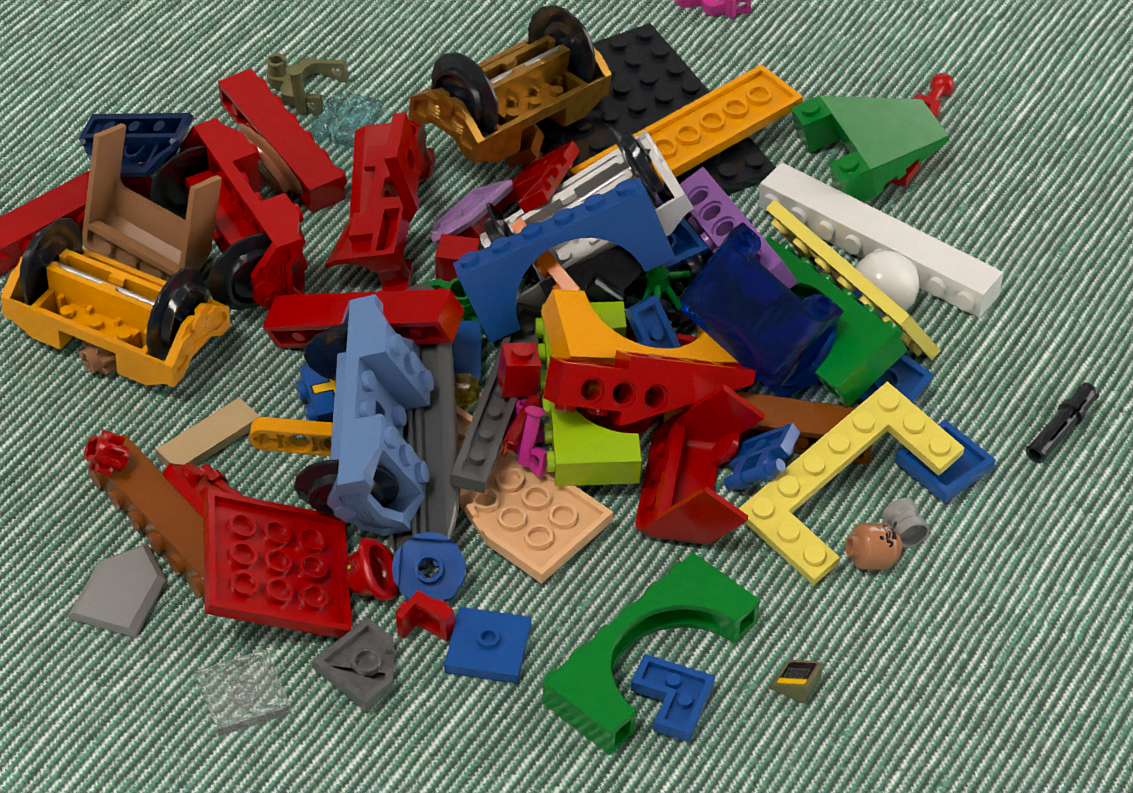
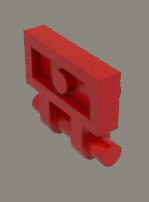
M169 463L162 474L202 518L203 497L207 489L243 496L238 489H232L226 483V477L219 470H214L208 464L199 468L192 463H186L185 465Z

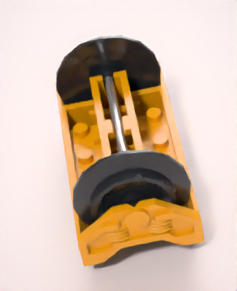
M59 218L37 232L29 242L17 267L11 272L0 296L3 317L12 320L33 339L61 350L73 337L79 338L115 353L117 374L144 385L167 384L175 387L184 377L190 361L210 337L222 336L230 327L229 306L207 297L202 274L194 267L181 268L168 281L162 280L82 248L83 236L79 224L71 218Z

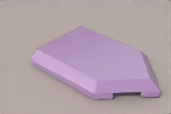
M507 179L471 190L433 224L432 230L434 232L431 235L433 243H439L441 234L457 235L474 225L488 213L487 203L495 206L513 190L512 181Z

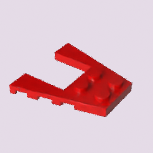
M571 141L528 163L511 179L513 190L494 206L498 212L501 213L508 204L520 199L518 205L524 213L549 202L580 152L576 144ZM486 213L474 225L455 236L479 237L485 231L483 222L489 219V214Z

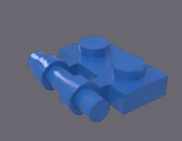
M793 423L741 441L737 455L729 463V466L734 471L731 476L726 477L724 480L726 489L730 491L734 489L744 490L752 487L756 481L767 482L775 479L777 474L785 471L786 467L783 460L787 459L794 452V445L801 432Z

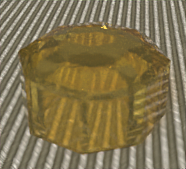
M469 373L455 374L456 405H471L479 399V379Z

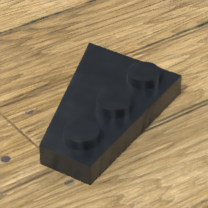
M619 245L566 270L582 291L586 282L594 273H598L624 291L644 271L638 260ZM553 277L539 283L546 299L549 297L553 289L552 287L557 284ZM586 295L588 297L589 302H596L594 299Z

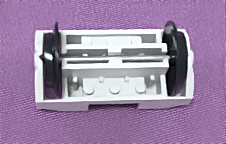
M610 125L608 127L609 132L619 148L560 184L549 202L527 213H524L521 209L505 220L491 203H487L489 219L483 222L485 232L480 235V241L483 247L486 248L498 238L515 235L516 232L510 225L520 217L527 225L535 222L541 223L551 218L561 209H571L584 203L585 199L591 195L606 193L614 189L618 183L627 179L634 180L638 177L642 181L649 198H651L650 200L666 236L673 232L685 214L693 210L694 207L647 130L634 137L630 130L620 134ZM652 162L674 196L673 199L661 205L659 193L666 188ZM580 238L558 244L550 248L549 252L566 271L618 244L603 239ZM532 263L522 279L527 277L535 285L525 292L519 286L516 305L521 303L542 308V304H545L547 299L539 283L552 276L549 275L545 279Z

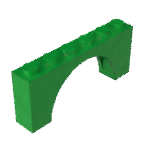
M768 236L765 240L783 260L798 283L766 307L757 297L751 300L739 285L740 283H737L730 273L712 292L715 297L739 298L746 323L768 308L794 301L814 302L834 311L837 317L835 341L827 358L815 373L825 389L849 408L907 351L901 340L903 333L892 321L883 322L879 313L869 304H866L864 307L859 304L858 298L849 289H839L838 284L829 274L824 272L820 275L816 267L806 257L801 259L796 257L795 251L786 242L783 241L779 244Z
M692 552L683 561H677L670 568L668 574L659 582L651 583L644 592V595L636 602L627 604L614 621L609 625L601 626L594 638L585 646L577 647L563 665L558 669L553 668L547 673L542 683L543 705L608 755H611L635 733L636 709L623 698L612 675L614 666L622 653L642 637L670 628L705 630L717 634L734 644L758 623L760 599Z

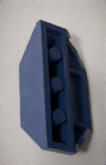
M191 113L92 114L79 137V141L91 161L94 134L118 124H124L126 132L120 177H150L157 173L171 157L178 154L194 116Z

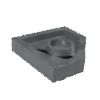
M367 617L313 660L314 670L366 712L393 690L394 639Z

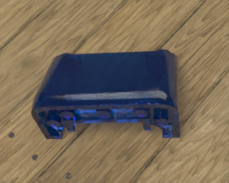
M742 222L729 232L686 289L681 298L680 306L682 311L741 365L755 370V377L761 383L771 388H779L812 364L844 311L825 295L813 294L801 300L754 258L761 248V240L750 227Z

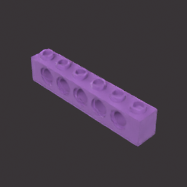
M704 167L680 184L694 207L693 210L685 214L684 218L696 233L700 235L709 249L713 251L721 264L726 267L734 280L740 283L739 285L751 300L757 297L766 307L798 283L783 260Z

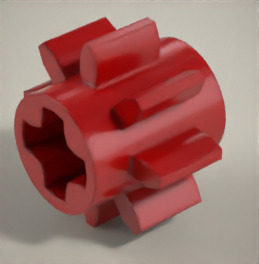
M102 430L101 437L97 435L92 436L84 449V457L90 462L88 468L109 477L112 476L113 470L121 471L129 459V448L123 445L125 437L107 430Z

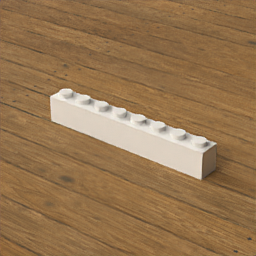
M781 162L760 183L758 207L766 210L775 199L818 237L861 259L879 250L899 252L914 264L919 275V288L963 311L980 318L1000 295L1004 272Z

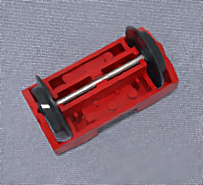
M214 118L194 125L182 142L178 154L171 157L158 170L151 183L149 199L186 220L190 187L216 175L222 177L213 240L222 254L217 258L209 272L208 290L214 301L229 306V309L245 310L263 306L269 311L276 295L305 294L304 270L308 269V265L303 254V247L306 245V241L300 225L304 221L303 213L297 203L293 204L286 193L264 200L260 192V187L263 186V178L258 169V162H261V156L257 146L254 143L250 144L242 132L221 124L218 118Z

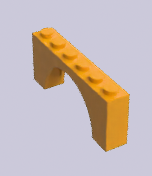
M552 289L541 309L553 357L614 364L616 350L740 364L753 370L759 365L739 298L708 297L696 316L697 339L688 345L669 349L641 345L615 332L595 313L586 297L585 291Z

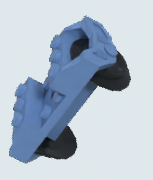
M376 294L350 300L341 324L316 334L306 344L304 358L308 366L320 376L336 381L330 460H323L308 465L296 475L294 489L300 499L311 505L319 513L355 524L359 529L386 536L411 531V521L425 499L426 482L430 479L429 468L426 462L422 461L414 452L412 446L403 439V426L407 423L405 410L430 405V391L434 388V380L431 372L426 369L419 358L420 349L415 342L401 337L389 325L383 314V303Z

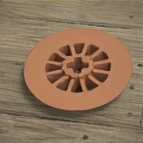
M240 123L238 130L245 135L250 144L254 143L260 152L261 162H258V169L262 175L263 182L278 194L290 191L302 195L303 189L301 184L284 160L261 136L248 126Z

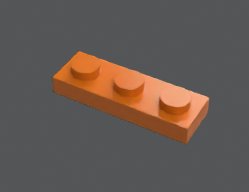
M520 217L510 226L517 234L527 224ZM549 250L541 254L533 262V265L545 279L551 275L557 282L552 287L553 289L582 291Z

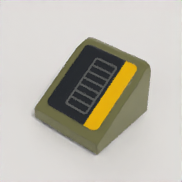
M787 660L771 685V689L805 704L821 679L823 663L809 660Z

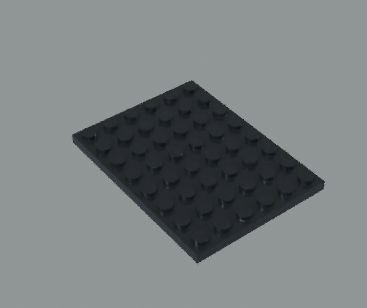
M651 23L593 43V46L600 52L612 73L609 95L603 97L585 117L566 127L561 126L549 117L537 122L536 124L545 136L540 152L546 155L573 141L580 150L571 167L573 168L616 144L608 129L610 125L620 134L629 130L632 134H635L710 93V91ZM748 136L675 178L681 184L704 167L727 195H731L760 184L776 167ZM569 170L563 178L564 182L569 179ZM666 183L664 184L666 189L659 193V198L664 204L674 198Z

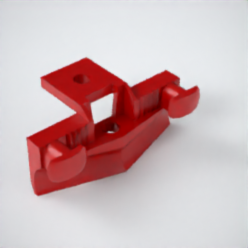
M406 112L393 114L391 123L367 125L355 130L350 216L325 263L326 269L339 264L363 266L377 273L383 286L382 291H405L411 287L413 261L403 257L410 222L419 206L417 196L419 181L430 178L435 166V151L433 148L426 147L427 133L424 125H418L414 121L409 120Z

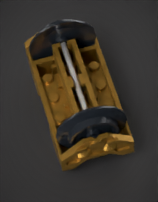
M557 5L542 6L531 17L528 27V39L478 64L470 57L458 52L443 54L434 64L431 74L432 86L410 97L408 118L418 125L433 123L455 139L464 157L474 164L481 161L499 162L520 151L523 129L547 117L563 127L585 117L603 97L609 95L612 73L600 52L594 48L591 36L585 26L571 12Z

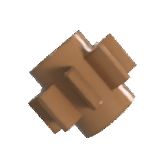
M83 340L86 348L81 350L79 354L83 365L91 374L98 371L100 374L104 373L107 375L117 370L115 353Z

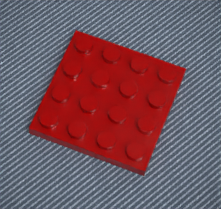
M207 489L203 497L205 614L340 639L352 630L349 585L344 575V567L347 561L345 521L323 515L315 510Z

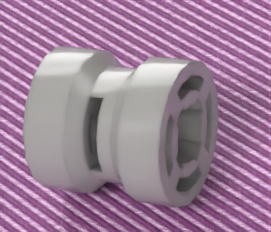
M910 498L897 499L890 503L882 513V519L885 524H889L895 530V533L900 535L902 548H911L920 544L930 532L928 524L923 517L918 516V508Z

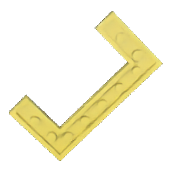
M774 199L769 204L766 210L774 218L770 223L783 234L782 236L794 246V249L802 257H806L808 260L813 257L814 261L828 274L834 270L840 275L837 278L839 284L851 292L856 289L862 294L859 299L864 305L869 304L876 311L879 309L884 313L885 316L882 320L885 323L890 320L899 327L903 333L901 340L916 356H919L922 352L931 360L937 356L941 350L906 311Z
M888 381L786 467L784 472L779 473L775 479L771 480L738 508L748 515V521L745 524L813 586L839 564L840 557L792 514L887 431L938 476L964 453V447Z

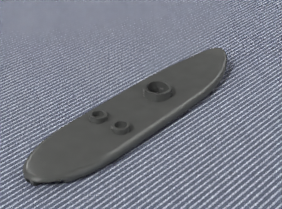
M417 284L406 290H431L434 288L428 284ZM452 343L416 344L420 349L419 358L433 376L434 388L430 391L429 406L405 410L407 423L403 426V439L412 446L419 458L426 462L429 468L430 479L426 482L425 499L411 521V531L387 535L394 553H396L400 546L402 547L405 542L418 533L436 532L445 535L451 540L455 529L459 509L460 487L449 485L451 473L459 455ZM427 560L426 565L420 566L419 570H426L434 565L433 560Z

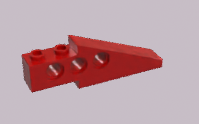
M616 350L614 364L550 356L543 398L554 403V409L575 412L576 407L587 408V413L605 416L604 419L616 425L624 426L693 404L723 384L733 391L753 385L756 371L740 364ZM589 381L588 390L581 394L582 385ZM620 384V393L614 398V389ZM652 388L651 397L645 401L646 392Z

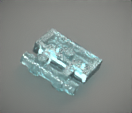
M335 92L332 97L325 101L322 107V114L317 115L313 120L310 133L315 141L320 140L323 135L329 133V142L354 148L355 130L367 125H374L383 110L382 100L353 93L349 101H346L342 93Z

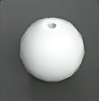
M879 250L868 254L856 265L855 268L904 311L915 302L919 293V275L914 264L899 252ZM877 309V312L883 318L885 314Z

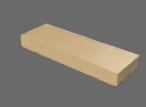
M237 398L157 448V458L166 466L169 463L183 465L192 463L197 466L249 433L252 422L261 416L241 398Z

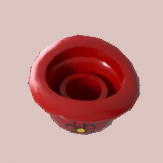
M364 537L359 542L358 551L347 559L344 567L346 581L355 593L361 596H374L380 601H391L398 595L399 589L392 575L394 555L390 549L373 538Z

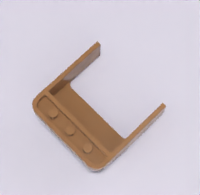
M121 123L94 134L82 233L85 248L165 281H168L181 268L194 267L200 272L212 249L222 177L216 175L190 187L186 220L122 184L120 172L126 132L124 124Z

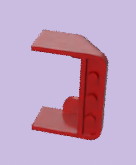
M723 384L664 422L657 429L651 441L635 520L636 529L648 537L707 545L718 541L723 535L747 522V514L713 490L717 467L731 461L737 455L740 434L764 420L765 414Z

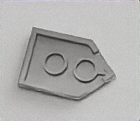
M148 543L100 560L71 609L68 618L137 638L167 583Z

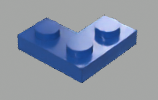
M657 295L649 296L624 310L638 342L636 343L662 349L681 347Z
M644 654L631 681V691L663 701L654 721L653 731L690 742L714 687L715 676Z

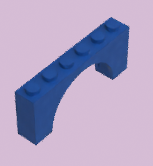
M639 177L634 180H624L606 193L591 195L585 199L584 203L571 209H561L551 218L541 223L528 224L521 232L510 237L498 238L490 246L478 252H468L453 263L458 279L490 343L521 329L516 314V296L520 282L530 265L541 254L558 244L580 238L607 240L629 251L638 260L645 272L676 258L648 193Z

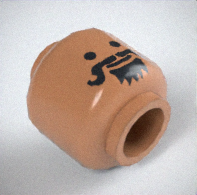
M860 523L853 529L852 534L847 536L845 551L858 569L887 570L891 568L895 561L900 559L902 541L900 535L895 533V530L889 524Z

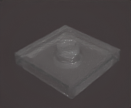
M267 649L195 671L196 681L218 737L291 714L290 703Z

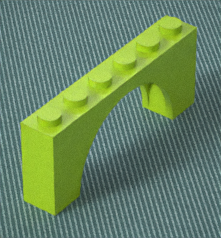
M624 301L589 302L595 313L605 324L626 338L627 326ZM543 317L535 318L536 338H542V344H537L541 364L545 366V370H541L540 391H544L550 356L553 357ZM542 396V409L546 412L542 417H549V423H544L545 445L551 444L552 451H547V472H554L555 486L640 483L642 460L639 434L622 433L603 428L586 419L577 410L575 412L554 409L555 404L544 399Z

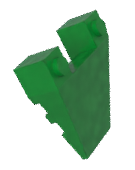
M819 95L791 107L797 136L809 153L836 141H843L850 154L828 163L833 186L835 189L861 202L877 197L884 191L883 186L893 178L899 180L906 174V168L915 161L921 163L950 140L948 133L922 99Z

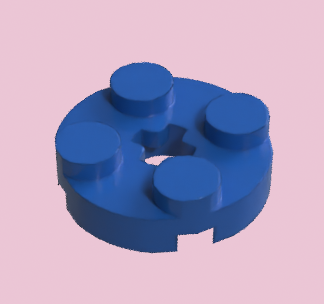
M423 532L411 537L409 541L405 542L396 551L392 562V575L401 595L408 600L419 590L435 600L439 599L449 602L456 597L457 592L463 586L466 576V565L464 556L452 540L440 533ZM427 560H433L434 566L440 568L439 572L433 574L431 579H426L424 573L419 572V567L425 566Z

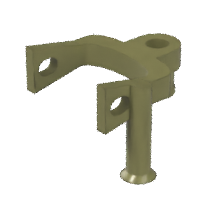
M279 53L272 54L268 57L269 59H266L268 65L266 71L268 85L271 88L280 90L282 102L296 107V111L300 114L310 112L320 117H323L325 114L322 94L305 93L303 81L309 75L321 73L344 83H347L349 80L346 60H325L309 57L301 60L298 64L286 65V57Z

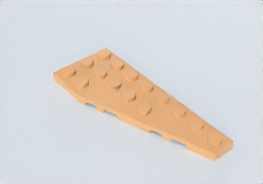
M456 405L459 454L473 416ZM502 444L485 493L460 488L459 506L491 549L542 584L613 522V511L576 486H555L554 472H547V467L545 476L539 478L528 466L525 467L518 463V455L513 451L505 448L503 455L506 452L508 453L505 457H502V450L504 448Z

